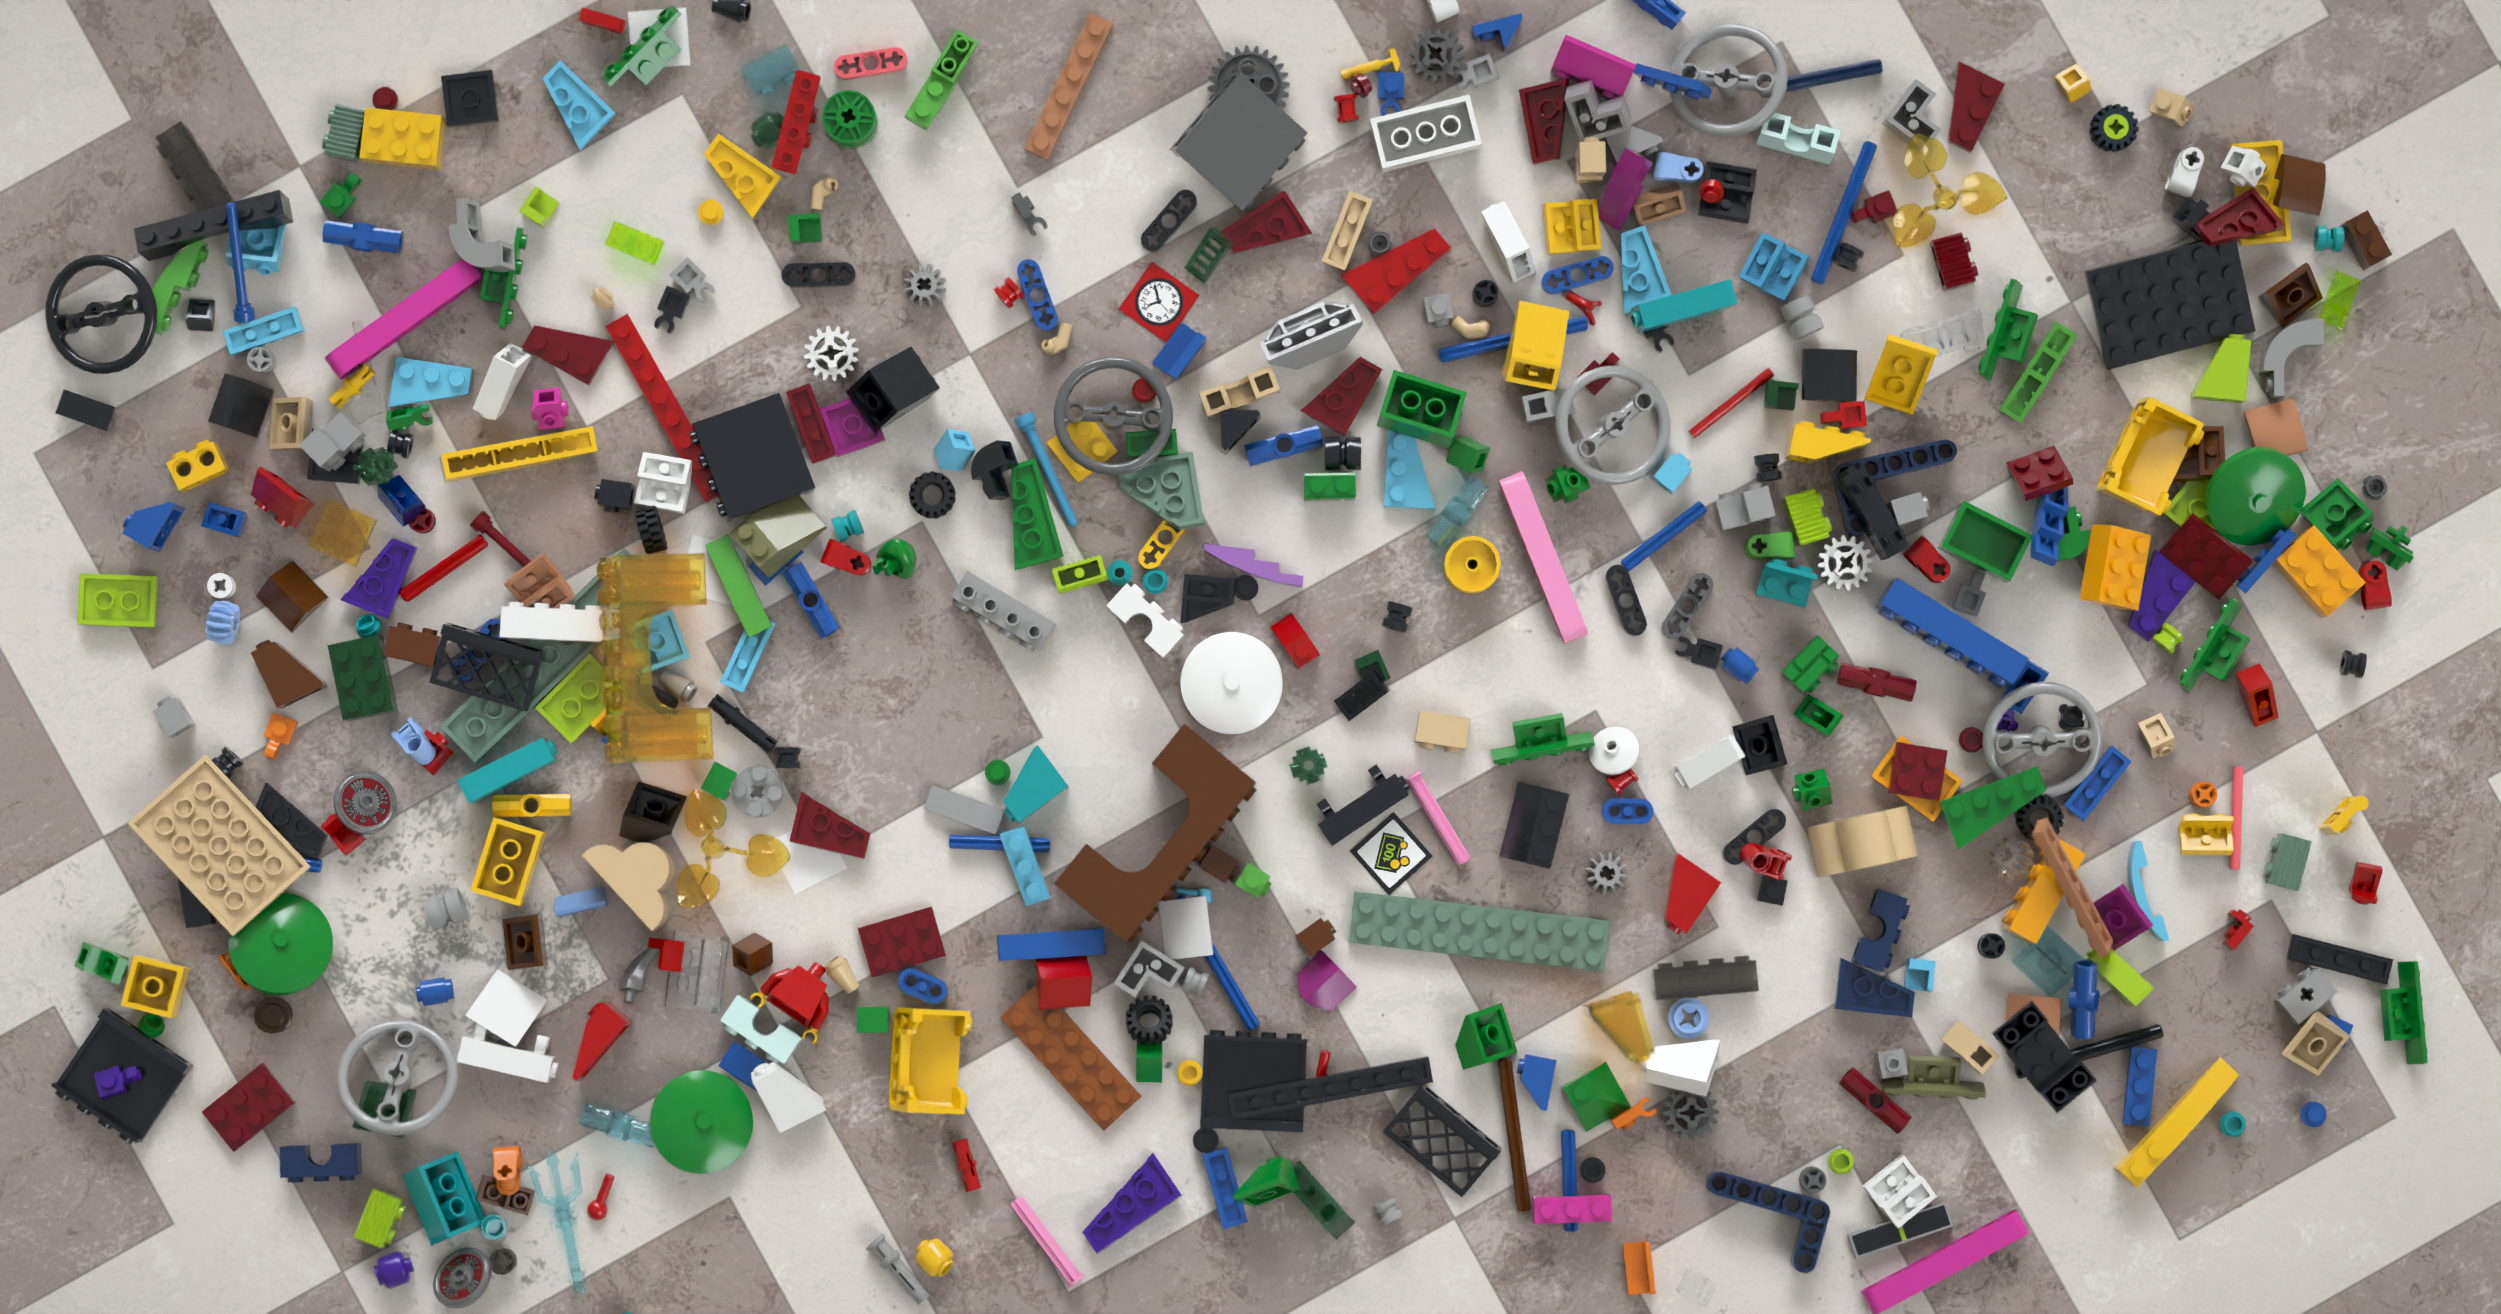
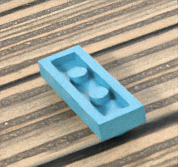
M294 306L222 332L231 356L252 350L255 347L296 335L305 330L297 307Z
M770 621L772 627L751 637H748L744 629L720 683L742 693L745 692L776 623Z
M1023 825L1000 833L1001 841L1026 906L1049 899L1051 895L1025 826Z

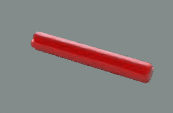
M478 535L399 591L400 596L405 602L411 601L488 547L486 539L482 535Z

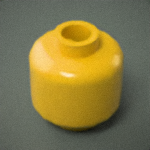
M926 1239L916 1248L918 1252L915 1259L917 1265L931 1277L937 1275L942 1277L954 1264V1261H952L953 1252L940 1239H932L930 1241Z

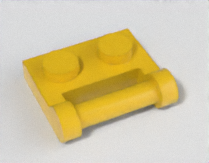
M2361 795L2346 797L2319 829L2326 835L2338 834L2339 832L2343 834L2351 826L2352 821L2350 819L2357 811H2363L2368 807L2367 798Z

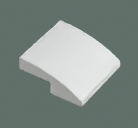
M643 452L637 474L640 480L634 504L641 507L655 505L658 510L685 514L693 462L687 459Z
M1902 1154L1862 1186L1896 1228L1901 1227L1937 1197L1923 1176L1916 1172Z

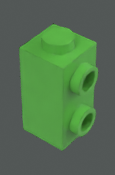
M1248 863L1235 885L1257 898L1259 894L1264 896L1272 883L1268 881L1270 878L1268 874Z

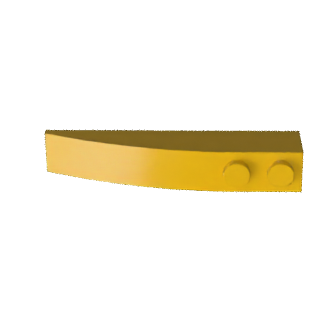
M593 426L444 453L440 455L439 460L444 483L577 457L598 452Z
M2219 1057L2114 1169L2132 1186L2139 1187L2208 1113L2239 1074Z

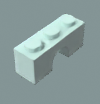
M1774 113L1760 127L1757 145L1829 165L1835 154L1840 130L1818 124L1812 129L1796 127L1790 122V116Z
M737 995L720 1020L725 1024L723 1028L734 1036L737 1033L746 1038L744 1042L753 1049L762 1048L767 1052L765 1057L777 1064L780 1061L784 1064L787 1063L803 1039L802 1036L783 1023L779 1024L774 1033L770 1035L761 1034L755 1027V1018L761 1008H758L742 995Z

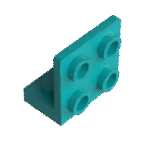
M1778 559L1765 563L1762 567L1755 595L1805 608L1812 582L1817 580L1818 576L1812 573L1813 569L1800 565L1795 567V569L1787 567L1788 562Z

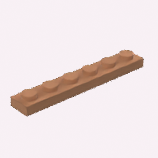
M1090 12L1024 148L1026 151L1048 161L1114 25L1113 22Z
M2047 818L2037 820L2033 832L2035 845L2042 850L2044 861L2055 874V881L2058 887H2062L2068 906L2075 911L2079 926L2082 929L2084 928L2088 935L2091 948L2096 950L2099 957L2109 955L2113 942L2112 937Z

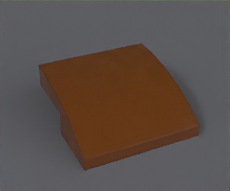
M2281 154L2274 177L2280 181L2272 205L2319 216L2325 191V164Z
M2203 426L2202 431H2204V435L2198 445L2193 444L2192 447L2188 448L2172 482L2211 479L2216 469L2225 461L2224 426Z

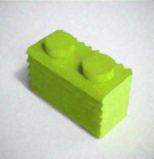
M1812 488L1783 498L1798 547L1830 537L1829 532L1832 531V526L1828 516L1823 517L1821 507H1824V502L1820 492L1816 493L1815 489Z
M1099 554L1097 557L1093 556L1092 559L1088 557L1087 560L1083 559L1082 562L1078 560L1075 563L1073 561L1072 564L1068 563L1067 566L1063 564L1062 567L1058 566L1057 569L1054 567L1052 569L1059 594L1108 580L1102 557Z
M378 1188L372 1189L354 1238L379 1248H385L387 1244L391 1245L397 1230L393 1229L397 1220L401 1221L406 1210V1206L403 1205L405 1199Z

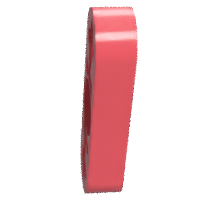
M898 47L844 55L836 59L834 71L842 80L895 73L905 69L908 58L904 50ZM895 53L899 57H903V60L899 61L898 66H894L893 62L885 63L887 68L882 69L883 63L880 55H884L885 60L892 59ZM874 57L878 60V66L875 70L869 71L864 68L863 64L866 58ZM855 59H859V66L862 72L857 73V68H851L848 74H844L843 70H839V67H842L845 61H847L848 65H857Z

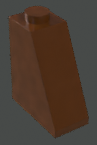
M263 641L255 646L257 650L251 652L277 708L283 709L328 687L322 678L278 642Z

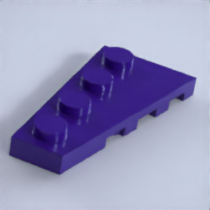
M1154 1153L1147 1158V1161L1131 1176V1179L1115 1194L1108 1205L1099 1212L1082 1232L1097 1254L1182 1196Z

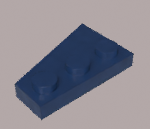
M1840 958L1834 1009L1912 1017L1914 991Z

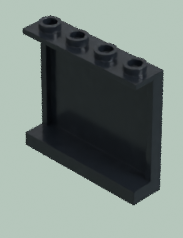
M780 393L692 424V431L689 432L691 441L694 446H699L701 455H698L699 462L703 470H708L710 479H707L710 491L712 494H717L719 502L716 503L721 518L726 517L727 522H730L733 518L800 494L811 493L815 490L816 487Z
M103 1008L98 1016L100 1019L59 1080L51 1086L57 1090L55 1094L66 1101L71 1099L78 1104L76 1108L84 1114L90 1115L92 1113L98 1117V1123L105 1128L111 1130L113 1127L119 1131V1137L130 1144L133 1142L140 1143L183 1082L193 1064L156 1039L142 1034L138 1027L110 1008ZM115 1066L121 1067L122 1071L132 1066L140 1069L142 1079L125 1084L127 1092L103 1100L99 1097L94 1073Z
M1210 1030V1035L1204 1034L1200 1128L1303 1132L1304 1106L1232 1120L1226 1093L1305 1079L1307 1039H1302V1034L1287 1033V1038H1276V1033L1261 1032V1037H1251L1250 1031H1235V1036L1225 1035V1030Z

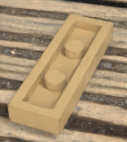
M1349 190L1321 263L1345 272L1372 205V199Z

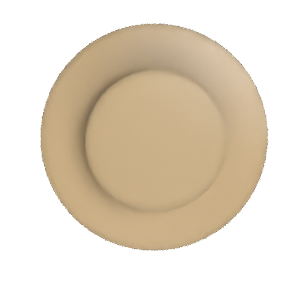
M595 287L593 289V294L590 298L598 307L603 310L613 307L615 304L613 301L614 295L607 288L602 287L600 289Z

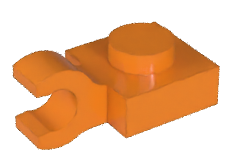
M273 712L264 736L270 738V741L263 755L275 760L281 744L290 745L298 722Z
M1643 1097L1636 1105L1610 1119L1615 1129L1621 1127L1624 1131L1636 1124L1634 1119L1639 1115L1645 1117L1653 1116L1656 1113L1655 1108L1648 1112L1643 1109V1104L1650 1099Z

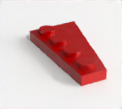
M1434 228L1342 274L1341 277L1369 310L1375 314L1448 252L1451 246Z

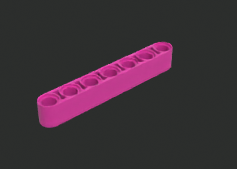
M461 259L330 352L325 357L326 362L339 380L346 378L358 370L363 363L372 360L477 285L483 279V275L476 266Z
M2015 1209L1868 1286L1861 1291V1294L1872 1314L1881 1313L2026 1236L2029 1230L2020 1213Z

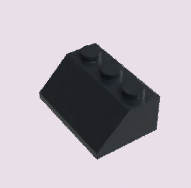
M1518 782L1499 856L1551 869L1569 794Z

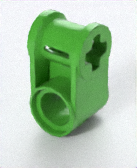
M1776 532L1754 535L1747 540L1744 547L1745 553L1754 560L1795 558L1794 533ZM1756 541H1758V545L1763 546L1759 553H1757V549H1752V545Z

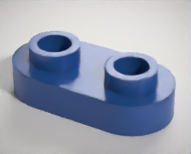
M1612 798L1607 800L1602 806V816L1611 824H1645L1651 820L1654 812L1651 803L1645 799ZM1612 806H1616L1619 809L1617 816L1610 814ZM1637 807L1644 809L1645 813L1642 817L1636 815L1635 810Z
M912 968L904 970L899 975V988L906 994L930 1004H939L947 997L948 988L946 984L936 977ZM913 976L916 979L914 986L907 984L908 977ZM933 986H937L940 989L938 996L931 995L930 989Z

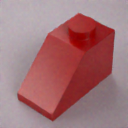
M1292 613L1271 626V629L1298 670L1320 656L1316 647Z
M2260 663L2237 672L2239 691L2254 726L2257 727L2279 718L2273 684Z

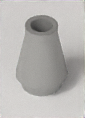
M668 669L661 674L658 680L678 702L683 701L685 704L693 699L698 690V687L694 685V681L675 674Z

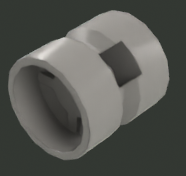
M1810 294L1779 308L1784 320L1792 323L1789 331L1794 341L1824 328L1820 316L1812 313L1815 305Z
M458 888L444 892L442 898L435 895L423 900L424 910L433 931L447 927L449 921L455 924L469 919L464 898Z

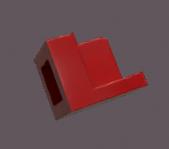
M649 937L648 948L660 949L658 969L681 972L685 942Z

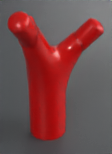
M1570 290L1565 299L1579 307L1589 318L1591 325H1595L1596 322L1592 310L1596 306H1601L1602 302L1586 300Z

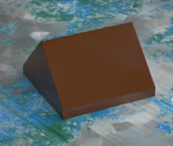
M2307 262L2258 296L2282 328L2323 299L2311 267Z
M291 561L271 575L256 595L291 633L329 598L294 561Z
M537 914L502 919L508 970L547 966L543 915Z

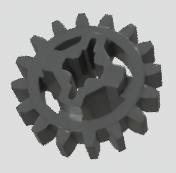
M1440 27L1436 28L1435 33H1432L1428 28L1425 37L1419 33V43L1413 41L1411 43L1415 51L1409 52L1410 57L1415 58L1410 62V65L1412 67L1418 66L1415 70L1416 75L1424 73L1423 80L1427 81L1432 77L1434 84H1437L1438 78H1442L1444 83L1447 82V75L1449 74L1455 78L1454 69H1462L1458 61L1465 59V56L1459 53L1464 49L1463 45H1456L1459 38L1457 36L1450 38L1451 32L1448 29L1442 34ZM1436 39L1443 40L1441 43L1431 42ZM1422 48L1426 50L1425 57L1421 61L1420 54ZM1430 48L1440 53L1444 63L1433 57ZM1453 49V60L1450 64L1448 61V54H1450L1452 52L1451 50ZM1432 68H1442V71L1438 72L1430 70Z
M1678 1090L1679 1094L1677 1095L1671 1092L1672 1101L1664 1102L1666 1106H1669V1110L1663 1111V1115L1669 1116L1665 1124L1673 1125L1671 1129L1673 1134L1679 1130V1138L1683 1139L1686 1134H1689L1690 1140H1694L1695 1134H1698L1700 1138H1704V1130L1708 1132L1713 1131L1709 1125L1710 1123L1717 1124L1718 1121L1713 1118V1114H1718L1719 1110L1712 1107L1717 1103V1100L1708 1099L1711 1095L1710 1091L1707 1092L1706 1096ZM1695 1095L1703 1099L1707 1107H1700L1696 1103ZM1685 1096L1683 1105L1680 1108H1675L1676 1103ZM1690 1105L1695 1110L1703 1111L1702 1113L1694 1114L1693 1119H1690L1688 1115L1679 1113L1689 1110ZM1702 1117H1707L1704 1124L1696 1128L1697 1122ZM1675 1118H1682L1686 1122V1129L1682 1128Z

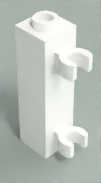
M477 1023L474 1038L469 1036H463L457 1062L546 1083L550 1082L551 1078H556L559 1066L558 1063H555L556 1057L546 1055L550 1037L538 1035L533 1052L486 1041L489 1030Z

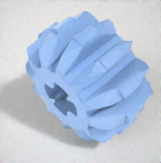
M222 600L215 601L210 606L207 621L205 622V632L207 633L208 640L219 644H231L236 639L239 624L241 623V613L238 605Z

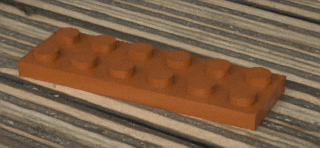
M1037 984L1000 1017L1103 1131L1142 1097L1062 1008L1039 1010Z

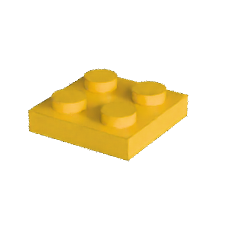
M1082 421L1079 424H1070L1066 427L1076 447L1091 459L1106 463L1118 453L1117 449L1095 422ZM1057 435L1047 442L1048 446L1077 483H1080L1093 473V471L1077 464L1066 453Z

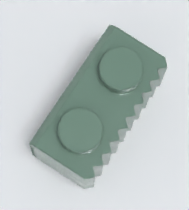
M336 104L335 109L330 110L328 116L330 130L329 134L324 135L322 149H325L324 153L327 156L358 163L365 110Z
M2283 833L2277 834V838L2273 837L2269 852L2273 854L2270 862H2266L2263 870V877H2266L2265 883L2299 891L2312 841Z

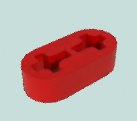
M580 8L577 21L617 34L624 33L627 21L587 8Z

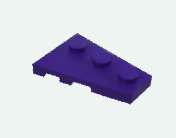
M392 538L372 561L373 563L363 575L355 581L352 588L340 600L389 619L417 547Z
M2157 550L2153 552L2150 566L2143 580L2139 609L2132 611L2127 625L2146 642L2151 640L2196 582Z

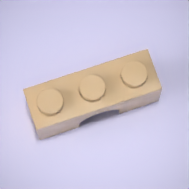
M1597 137L1584 138V142H1579L1575 151V184L1601 183L1603 180L1602 176L1606 173L1605 141H1599Z
M1270 366L1248 374L1246 377L1235 382L1221 384L1199 392V396L1207 418L1210 419L1221 415V411H1232L1279 394L1280 388Z

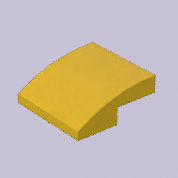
M1597 199L1542 204L1547 255L1602 249Z

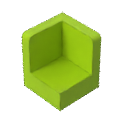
M535 186L519 212L544 228L559 206V202Z

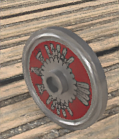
M358 771L348 775L339 783L334 793L333 805L338 819L346 828L359 834H374L386 828L394 819L397 811V797L393 787L384 777L370 771Z
M472 1247L461 1248L448 1255L439 1265L433 1280V1290L438 1301L452 1309L464 1308L477 1301L486 1291L491 1280L492 1266L489 1258L479 1249Z

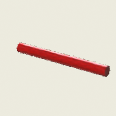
M1769 368L1764 370L1689 430L1691 436L1694 439L1770 380L1774 376L1773 372Z

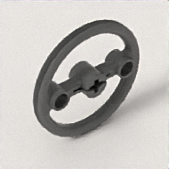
M1122 357L1094 359L1074 370L1061 386L1054 407L1056 435L1066 453L1085 469L1104 475L1133 473L1151 463L1165 447L1173 423L1171 399L1159 377L1143 364ZM1117 368L1130 371L1143 378L1156 393L1160 402V409L1151 407L1145 411L1125 409L1121 403L1115 401L1105 404L1104 407L1084 406L1077 401L1069 402L1068 398L1074 387L1087 375L1098 370ZM1072 407H1077L1082 411V416L1078 419L1071 418L1068 410ZM1111 411H1116V415L1120 417H1117L1116 421H1111V417L1106 415H1110ZM1153 413L1158 417L1159 421L1155 425H1150L1146 423L1145 416ZM1082 421L1102 423L1103 427L1111 431L1118 430L1123 425L1143 426L1149 431L1157 430L1158 436L1152 446L1138 458L1120 464H1108L1096 461L1083 454L1071 440L1066 424L1075 425Z

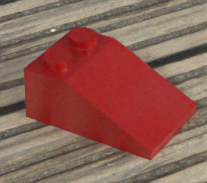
M261 466L257 469L251 495L257 499L254 504L265 512L269 509L275 513L276 517L274 519L285 528L288 525L296 528L313 507L314 503L274 472Z
M610 1001L597 1003L588 1013L590 1018L586 1022L572 1079L575 1081L584 1079L633 1022Z

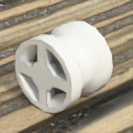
M216 573L208 580V592L215 598L228 599L236 592V582L227 574Z

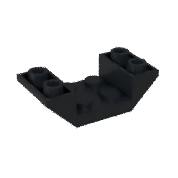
M2032 1000L1992 1032V1035L2003 1051L2056 1113L2097 1081L2083 1062L2076 1058L2048 1023V1019Z

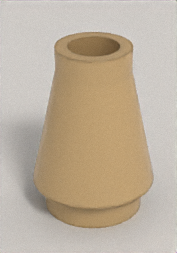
M838 955L824 966L827 971L826 974L847 994L859 987L846 958L843 959L841 955Z

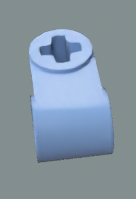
M1657 152L1653 174L1654 179L1695 183L1701 178L1703 165L1698 159L1672 153ZM1690 165H1695L1694 169L1698 171L1694 173L1693 177L1688 176V171H1684Z
M409 717L407 719L408 722L397 732L393 731L391 735L417 763L426 765L434 759L436 749L426 737L420 725L412 717Z

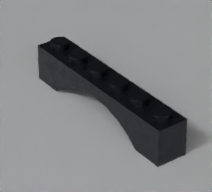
M280 190L233 202L236 204L239 231L271 229L293 223L289 198ZM227 204L134 228L138 253L148 261L173 255L180 249L202 239L229 233L226 213Z

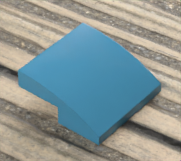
M1762 232L1739 278L1786 303L1810 258L1808 255Z

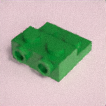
M2339 478L2307 503L2300 512V515L2311 526L2315 525L2336 550L2341 549L2342 551L2351 546L2354 541L2352 538L2360 532L2363 535L2368 532L2373 526L2372 521L2374 520L2373 512Z

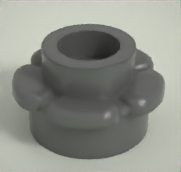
M1385 232L1372 233L1367 242L1368 250L1373 252L1375 256H1380L1390 251L1392 248L1390 236ZM1382 242V245L1378 246L1377 243Z
M2375 475L2374 477L2368 476L2364 479L2362 492L2366 497L2369 496L2371 500H2378L2382 495L2386 494L2387 484L2383 477ZM2373 485H2376V490L2372 489Z

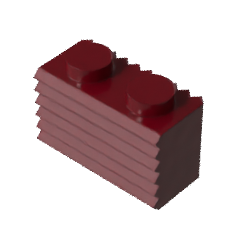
M1962 232L1930 242L1944 292L1973 284L1976 281L1975 277L1978 276V270L1975 262H1970L1968 252H1971L1970 242L1967 237L1963 238Z

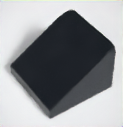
M189 299L186 314L188 330L213 331L215 300Z

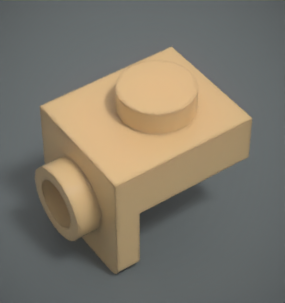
M2159 88L2148 111L2152 115L2173 121L2178 127L2183 128L2192 116L2193 105L2185 96Z

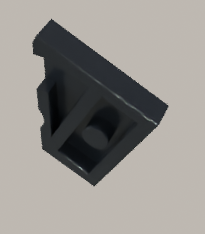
M1184 574L1180 623L1189 622L1233 605L1236 579Z

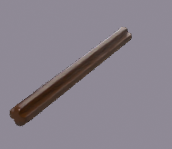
M1511 1059L1498 1060V1070L1517 1210L1520 1212L1531 1210L1512 1061Z

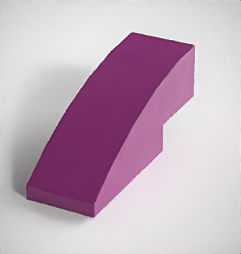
M1624 149L1604 192L1598 212L1600 220L1614 229L1620 230L1644 188L1641 183L1653 162L1633 150Z

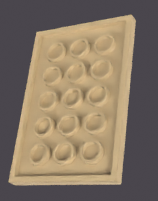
M206 754L127 823L233 937L311 868Z

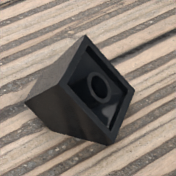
M638 781L623 814L619 836L639 843H647L672 834L687 796Z

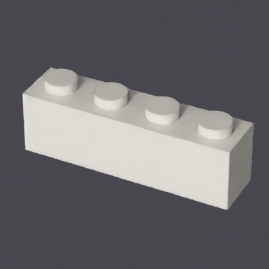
M509 602L508 606H501L500 637L503 639L606 643L607 612L601 611V606L585 605V610H575V605L560 604V609H552L550 604L534 603V608L524 607L522 602Z

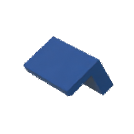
M1181 323L1153 360V365L1177 381L1207 341L1206 337Z

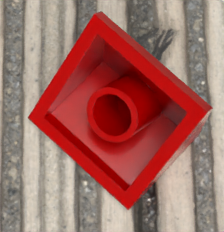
M1086 955L1035 959L1039 1010L1090 1007L1092 973Z

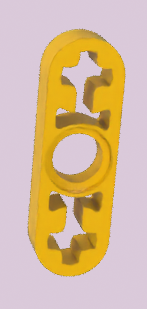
M1163 520L1140 551L1138 557L1140 565L1147 570L1157 568L1186 529L1180 530L1177 534L1172 527L1165 525L1167 521ZM1163 530H1168L1173 535L1171 543L1163 545L1158 541V534ZM1154 541L1159 548L1165 549V551L1161 554L1158 550L1155 554L1156 563L1150 562L1147 565L1144 563L1146 558L1143 555L1144 553L1150 554L1155 547L1150 546Z

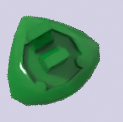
M896 538L888 540L880 547L876 554L878 560L872 565L874 574L878 575L884 570L885 576L893 574L905 580L912 577L916 565V552L910 543Z

